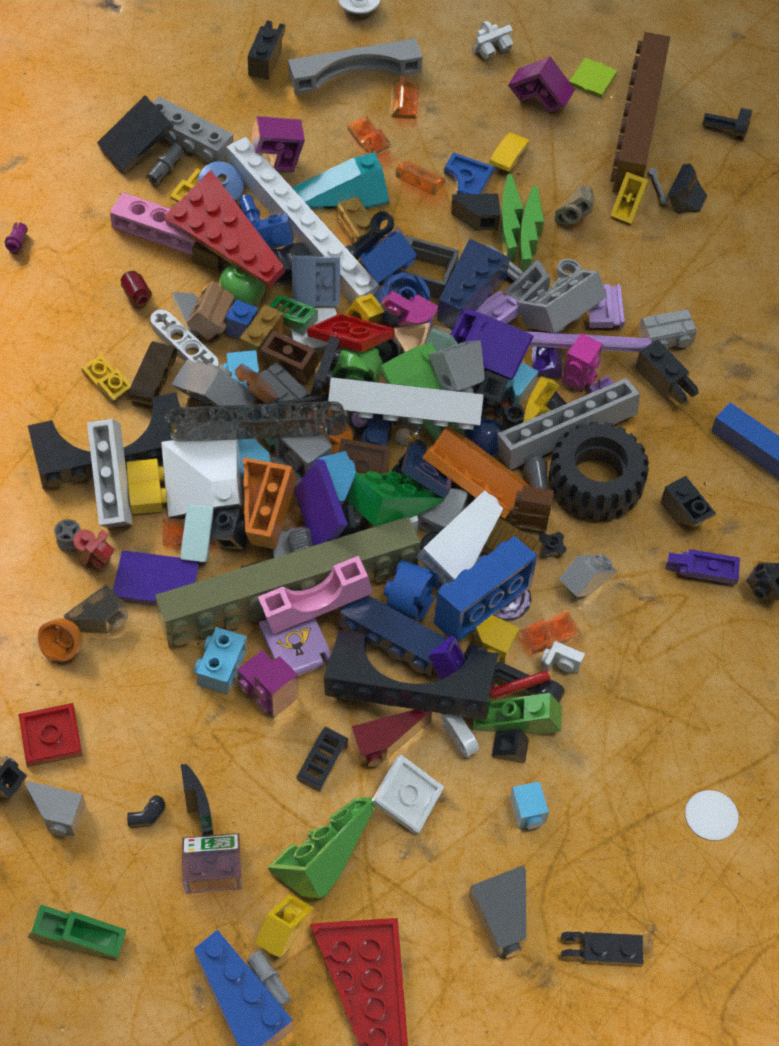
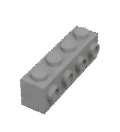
M160 96L153 102L174 125L162 138L170 143L178 144L187 152L201 157L206 162H223L227 158V146L234 143L232 133Z

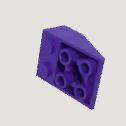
M464 308L450 334L458 344L480 340L484 372L487 370L511 380L514 379L534 337L530 333L483 313Z

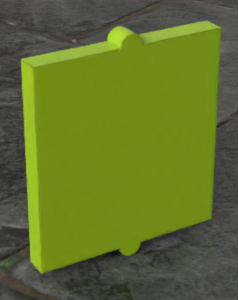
M584 58L569 82L572 86L583 90L584 93L589 92L602 97L618 70L605 66L602 62L598 63Z

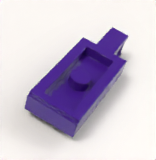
M689 549L688 552H681V554L669 552L665 569L679 571L680 575L737 585L739 581L740 558Z

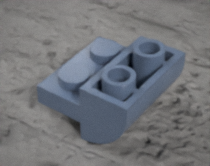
M292 256V299L312 307L340 306V257Z

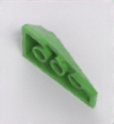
M432 342L411 348L379 367L387 384L442 390L429 358V354L436 352ZM424 419L423 427L437 441L447 427L433 425L434 420ZM449 422L448 426H452L462 434L461 428H458L459 423Z
M356 797L330 816V823L319 829L314 828L308 832L309 839L297 847L293 843L268 866L269 871L302 897L321 898L327 895L330 888L339 879L376 807L371 803L373 798Z

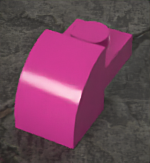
M394 291L386 295L381 303L390 314L402 316L398 323L401 327L418 325L428 321L434 316L439 307L419 295L408 300Z

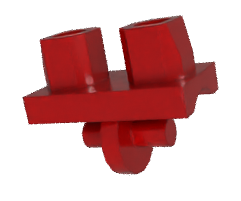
M85 529L79 530L73 537L75 549L83 552L79 563L84 568L90 563L97 570L101 571L111 560L115 549L106 542L108 534L103 529L99 532L97 539L93 532Z

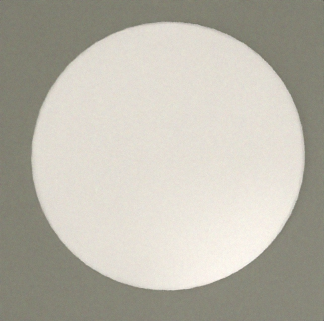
M706 790L695 794L689 800L686 806V819L690 828L697 835L709 840H721L730 836L736 829L738 811L735 804L726 795L717 791Z

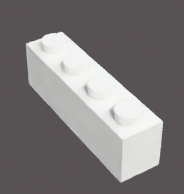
M114 419L88 422L87 427L99 525L105 528L133 525L121 424Z

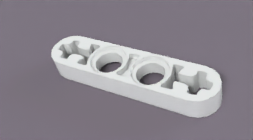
M157 310L151 315L153 331L167 345L177 347V354L184 361L196 362L203 359L204 363H211L219 368L217 357L167 310ZM174 333H181L183 335V338L180 340H173L171 338V335ZM197 348L199 352L195 355H189L186 353V350Z

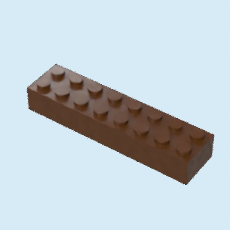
M644 32L643 41L638 40L636 54H640V56H635L632 69L637 71H632L629 85H632L633 88L629 87L626 101H630V104H625L623 117H627V120L622 119L620 133H624V136L619 135L617 149L621 151H616L613 166H616L617 169H612L610 182H614L613 192L619 193L626 172L644 178L671 36Z

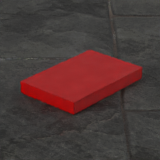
M340 313L307 328V336L328 342L331 336L340 339L338 346L364 352L394 338L395 329Z

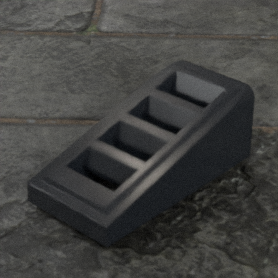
M324 727L300 769L297 779L322 791L348 748V738L328 727ZM323 750L333 756L330 758L320 753V751ZM315 759H316L317 761H319V762H321V763L327 765V767L324 768V767H322V766H320V765L314 763ZM309 769L321 774V778L319 779L308 773Z

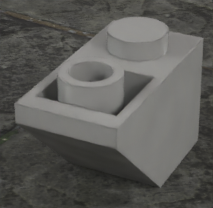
M603 554L580 555L576 557L559 580L577 597L588 596L612 578L618 571L612 566V561Z

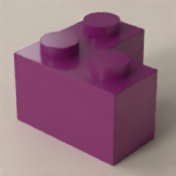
M551 56L519 68L508 84L520 102L536 96L548 113L564 108L575 91Z
M256 116L252 129L255 153L269 154L271 165L276 171L294 172L305 142L301 120Z
M261 650L237 669V684L245 694L250 693L256 699L255 703L263 713L268 712L273 718L298 699V674L280 656L272 660Z

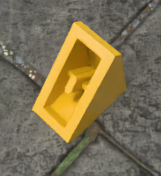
M626 172L610 216L632 224L644 202L649 180Z

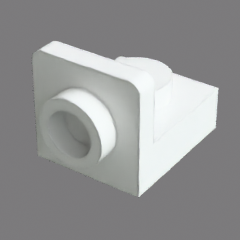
M555 641L551 650L546 648L540 663L544 664L543 671L548 670V673L552 665L556 664L563 671L578 674L585 654Z

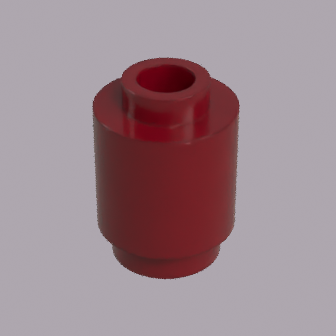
M128 271L123 274L120 279L121 288L131 305L143 306L147 304L152 296V292L142 275L136 271Z

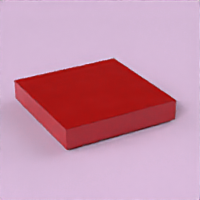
M73 703L18 714L27 768L83 756Z

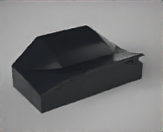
M691 163L682 165L667 195L676 212L686 210L700 212L707 198V194L701 187Z

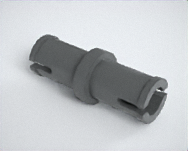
M173 143L168 151L156 160L157 164L146 175L151 184L158 185L166 173L173 170L175 162L184 154L181 146Z

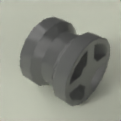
M65 519L56 524L54 528L56 543L62 551L73 552L76 550L73 545V537L76 532L81 530L76 521Z

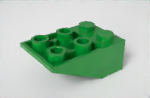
M373 471L355 473L347 498V502L353 505L374 526H380L406 517L412 518L445 501L444 498L408 475L392 471L387 474H378Z

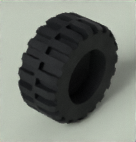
M598 421L590 422L589 425L583 423L577 425L575 430L571 428L566 431L564 437H560L557 441L549 469L550 488L554 491V494L556 493V500L560 504L564 503L565 509L569 512L575 511L578 513L577 516L584 519L585 516L592 517V520L600 521V518L611 520L615 518L616 514L619 517L623 516L628 512V509H633L637 505L638 499L642 496L649 472L648 456L644 454L645 448L643 445L637 443V438L632 433L627 434L626 429L620 426L618 428L613 427L612 423L605 422V424H598ZM591 460L602 461L616 469L620 477L608 482L594 481L584 476L577 468V465Z

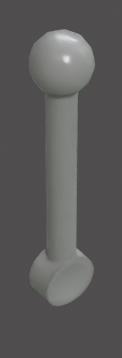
M650 168L648 176L653 178L660 195V203L665 205L669 200L664 195L658 181L657 169Z

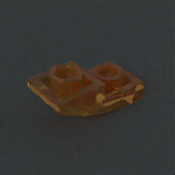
M368 116L348 125V131L368 154L375 152L377 156L392 149V145L381 129L377 130Z
M568 610L546 622L544 619H541L520 630L532 654L545 651L546 648L551 649L555 641L564 644L581 635Z

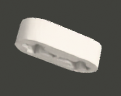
M440 714L444 728L464 757L467 758L479 751L474 735L461 716Z

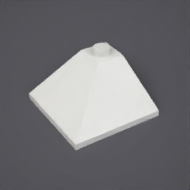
M237 432L161 442L169 518L186 516L188 504L214 507L213 512H217V509H228L229 507L244 508Z

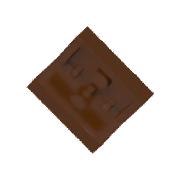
M341 438L339 452L346 451L349 459L355 464L356 473L373 471L378 474H387L390 472L389 462L392 447Z

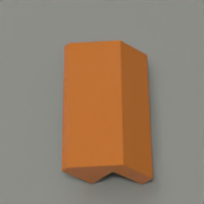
M450 425L444 429L434 445L422 457L477 498L484 490L489 495L494 496L503 508L500 516L504 519L514 508L517 491L522 492L523 485L530 486L529 483Z

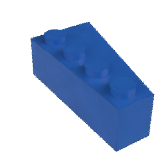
M218 930L194 948L196 961L229 1029L235 1046H275L293 1031V1019Z

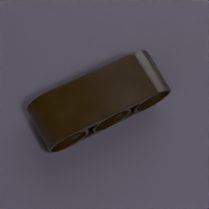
M155 341L150 343L129 391L130 400L153 406L152 397L161 395L177 357V347Z

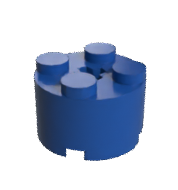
M403 272L396 274L383 283L374 296L380 305L384 297L392 291L408 300L419 295L429 301L430 291L422 278ZM381 305L385 311L382 318L391 326H399L398 323L402 316L390 314L387 308Z
M401 560L397 565L394 580H389L385 586L384 595L388 597L386 605L416 622H419V619L423 620L435 598L431 594L433 587L438 588V573Z

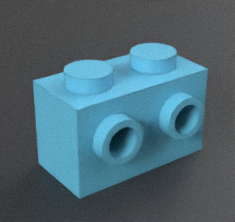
M216 627L213 635H209L204 645V651L206 652L203 659L199 658L197 660L194 673L197 674L198 685L229 694L238 673L237 669L240 668L247 651V636Z

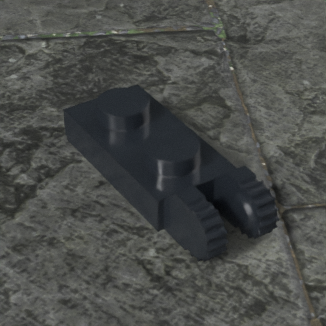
M571 931L561 934V941L565 943L583 944V951L577 949L562 950L561 959L565 961L583 962V964L628 967H642L644 964L643 935L584 932L583 934Z

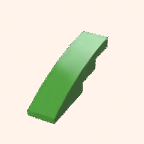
M507 174L501 205L500 233L504 255L509 256L511 262H515L516 243L519 240V224L522 222L523 205L512 174Z
M533 186L522 219L519 241V265L523 272L531 266V255H536L538 237H542L544 218L538 186Z

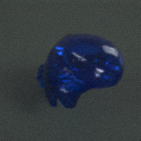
M482 419L480 425H474L473 430L464 429V436L489 455L498 454V433L503 432L499 424L492 420Z

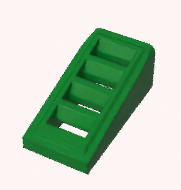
M278 295L269 305L276 309L279 304H282L283 306L278 311L283 313V324L302 335H305L307 328L318 321L317 309L282 295Z

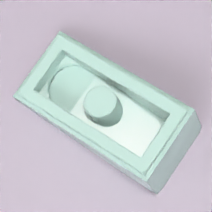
M187 505L181 559L207 562L209 559L214 507Z

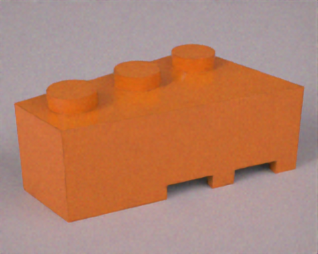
M243 457L245 532L251 545L276 549L297 482L296 475L292 466Z

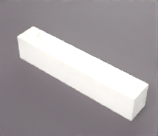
M331 378L328 409H333L332 414L347 416L348 411L358 412L357 417L373 418V414H382L383 420L398 421V416L408 417L409 423L423 424V420L427 419L434 420L433 425L448 427L449 422L459 423L458 428L472 430L474 425H480L483 394Z

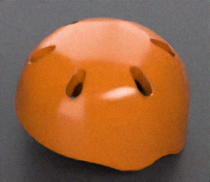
M64 618L53 619L43 624L38 631L40 650L46 658L51 660L67 661L73 658L82 646V634L79 627L74 622Z

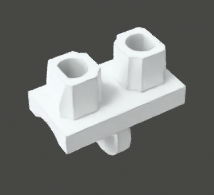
M488 21L482 22L481 30L477 31L476 45L472 46L471 49L474 54L480 52L485 60L495 55L494 45H498L503 53L509 51L513 46V41L510 37L513 29L510 25L498 29L496 24L491 25Z

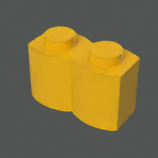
M157 459L127 462L132 515L163 512L162 504L167 503L166 488H160V482L165 481L163 466H158Z

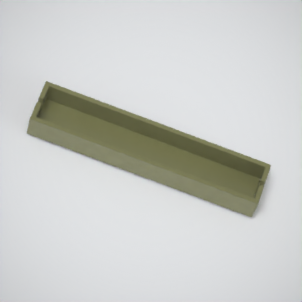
M409 517L156 594L159 622L168 647L174 645L181 646L199 637L207 638L209 635L212 636L216 627L232 630L243 623L260 621L266 616L259 601V596L281 587L292 591H302L315 587L330 575L334 565L359 556L370 583L384 582L396 575V568L401 560L418 565V558L416 556L419 554L420 541Z

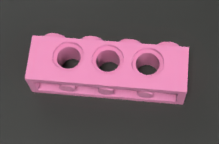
M121 194L110 211L112 228L192 255V246L195 240L165 221L164 216L171 209L140 199L137 196Z

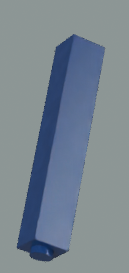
M730 402L716 416L711 432L779 478V435Z

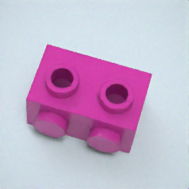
M581 333L567 353L562 383L582 393L588 385H593L598 376L597 368L601 362L600 354L603 343Z

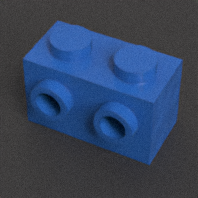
M288 213L273 214L261 220H250L270 249L293 244L294 233Z

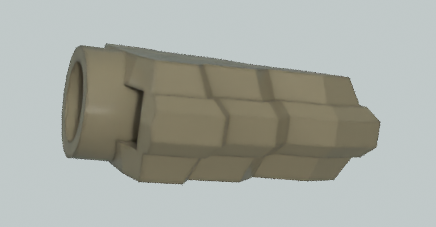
M581 184L556 209L555 222L564 226L575 224L593 211L595 198L591 186Z

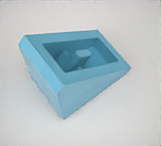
M522 362L512 380L514 384L509 394L512 405H521L537 383L538 371Z

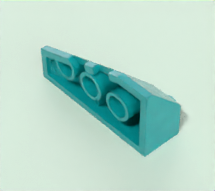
M375 152L354 157L292 187L310 209H324L325 206H337L340 202L354 197L360 199L365 209L384 206L390 202L383 169Z

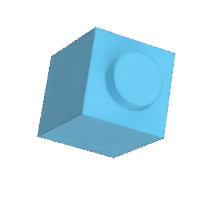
M540 781L512 787L510 800L519 829L524 827L536 829L546 823L549 811Z

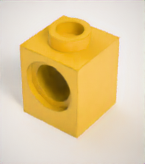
M370 293L355 299L345 315L378 323L385 311L373 294Z

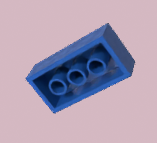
M515 536L507 542H501L495 551L488 556H482L473 567L464 569L455 580L449 584L445 583L439 588L434 625L448 637L454 636L457 642L462 640L487 618L495 615L531 588L537 554Z

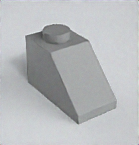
M28 781L26 787L29 796L46 828L57 836H66V834L75 836L85 808L83 794Z

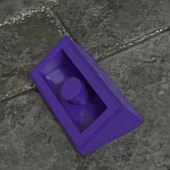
M532 346V368L538 371V377H562L561 348Z
M454 636L448 637L429 654V659L440 680L456 672L467 661Z

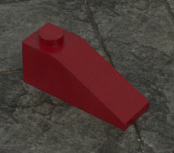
M410 710L351 726V739L360 767L366 765L369 767L377 766L390 758L431 722L432 712Z

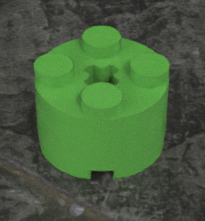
M340 347L339 350L342 351L337 364H332L331 370L334 371L332 378L379 383L381 376L379 367L383 363L376 348L372 347L364 352Z

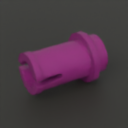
M15 222L10 235L4 240L5 247L10 252H17L23 247L22 241L28 231V227L24 223L19 222L18 225Z

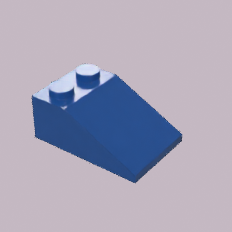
M398 227L362 253L361 261L377 283L381 280L385 283L395 276L394 271L400 267L404 270L415 262L413 258L417 254Z

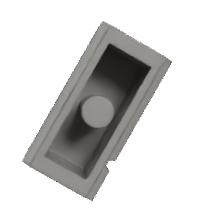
M688 309L641 318L639 326L641 338H649L652 343L659 340L667 349L676 346L680 348L689 346L694 342L697 332Z

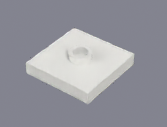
M399 755L393 762L371 803L413 834H418L443 791L444 786L403 755Z

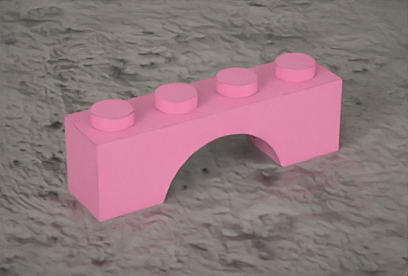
M359 556L334 565L330 575L315 587L302 591H292L281 587L258 598L272 633L275 634L368 596L373 592Z

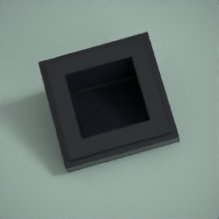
M522 730L496 731L492 756L503 760L525 762L529 738Z

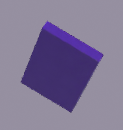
M316 459L294 489L306 526L310 530L313 546L337 539L348 525L325 460Z
M122 550L113 587L112 600L156 605V594L197 582L200 562L183 560L181 557Z

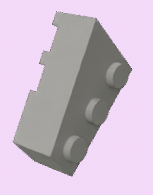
M583 269L558 281V287L545 292L544 289L536 292L537 297L527 302L524 299L517 301L516 303L525 327L558 333L564 330V326L570 322L580 319L583 313L597 307L599 302L607 298L599 272Z
M186 360L171 384L188 397L209 407L211 405L220 407L219 410L224 413L228 412L240 421L243 420L256 399V396L249 389L231 377L233 375L231 371L222 366L218 368L211 363L206 364L201 360L196 362Z

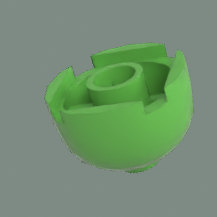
M232 264L221 273L218 284L223 287V290L226 289L234 295L231 305L236 300L252 306H258L261 303V299L266 295V286Z

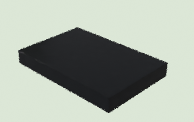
M145 95L97 144L126 174L174 125Z

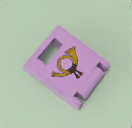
M315 617L275 634L272 633L267 620L259 622L260 632L273 660L280 656L298 674V677L322 668L324 666L320 656L322 654L328 664L331 652Z

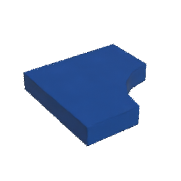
M452 153L444 167V173L452 177L456 182L457 194H483L494 173L495 167Z

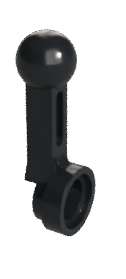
M386 211L375 213L370 221L371 230L353 245L346 246V249L357 261L362 253L380 239L386 237L384 235L392 232L394 218ZM384 220H388L386 227L380 229L381 223Z

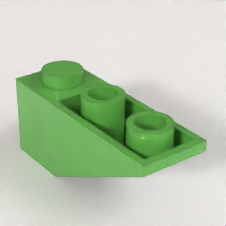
M551 693L491 701L487 720L473 719V729L493 732L522 730L524 734L532 735L560 732L562 706Z

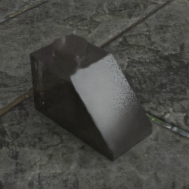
M106 584L63 616L64 619L74 622L81 632L108 634L113 629H118L124 625L128 619L126 605Z

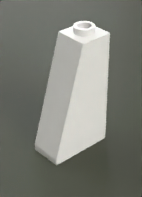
M484 490L416 556L427 569L438 573L439 581L443 585L451 583L464 569H470L475 564L503 510L498 500Z

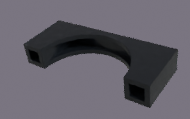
M176 392L152 397L153 414L149 426L136 441L124 447L126 470L127 462L149 459H157L158 463L163 461L161 442L190 438ZM53 420L28 425L43 489L48 487L55 488L61 484L74 481L81 482L93 477L91 452L68 443L56 430Z
M339 630L323 677L325 696L409 708L417 711H429L444 715L468 717L470 719L487 720L498 675L499 653L472 649L464 665L450 676L430 683H404L386 677L373 667L366 656V634Z

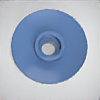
M222 161L206 165L199 174L198 182L212 170L217 178L222 177L226 179L221 184L233 200L236 201L241 196L244 188V180L239 170L232 164Z

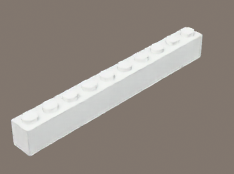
M246 137L228 145L227 163L232 164L239 170L244 184L271 215L288 213L294 233V241L296 243H304L310 256L340 257V293L348 302L352 304L355 299L370 293L375 296L379 289V284L263 155L255 153L254 145Z

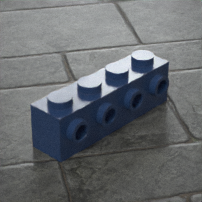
M369 595L346 604L340 611L339 625L345 631L366 634L367 644L383 649L395 660H402L408 663L418 673H425L431 676L435 671L429 659V654L447 638Z

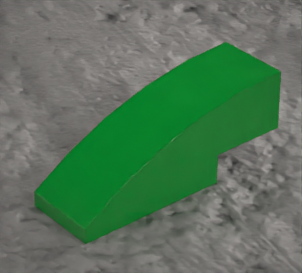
M41 904L36 910L27 938L68 950L117 959L126 929L73 911L66 913Z

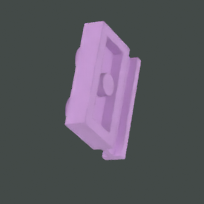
M603 284L607 298L599 302L597 307L587 311L589 328H613V326L624 328L625 319L620 284L616 286Z
M500 290L489 297L476 311L506 324L520 315L516 303L517 300L509 295H503Z

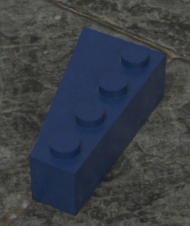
M469 238L439 299L437 321L454 328L463 308L477 311L507 279L510 257Z

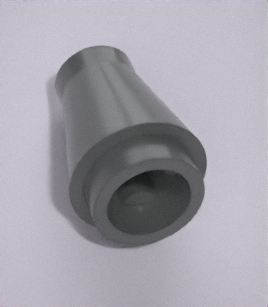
M541 456L526 459L522 469L530 486L548 489L547 462Z

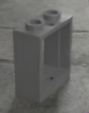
M405 235L417 254L414 258L448 268L443 281L407 272L402 267L394 271V274L405 272L414 276L417 275L427 284L430 296L440 299L457 265L459 250Z

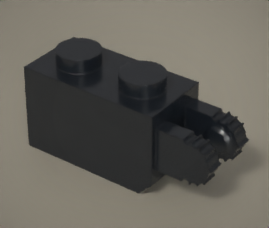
M267 20L266 24L260 27L247 56L249 76L266 80L270 79L281 54L285 24L280 23L277 29H273L272 21Z
M659 340L639 351L635 369L662 397L672 396L679 404H683L687 401L686 393L692 398L699 394L696 384L688 377L690 372Z

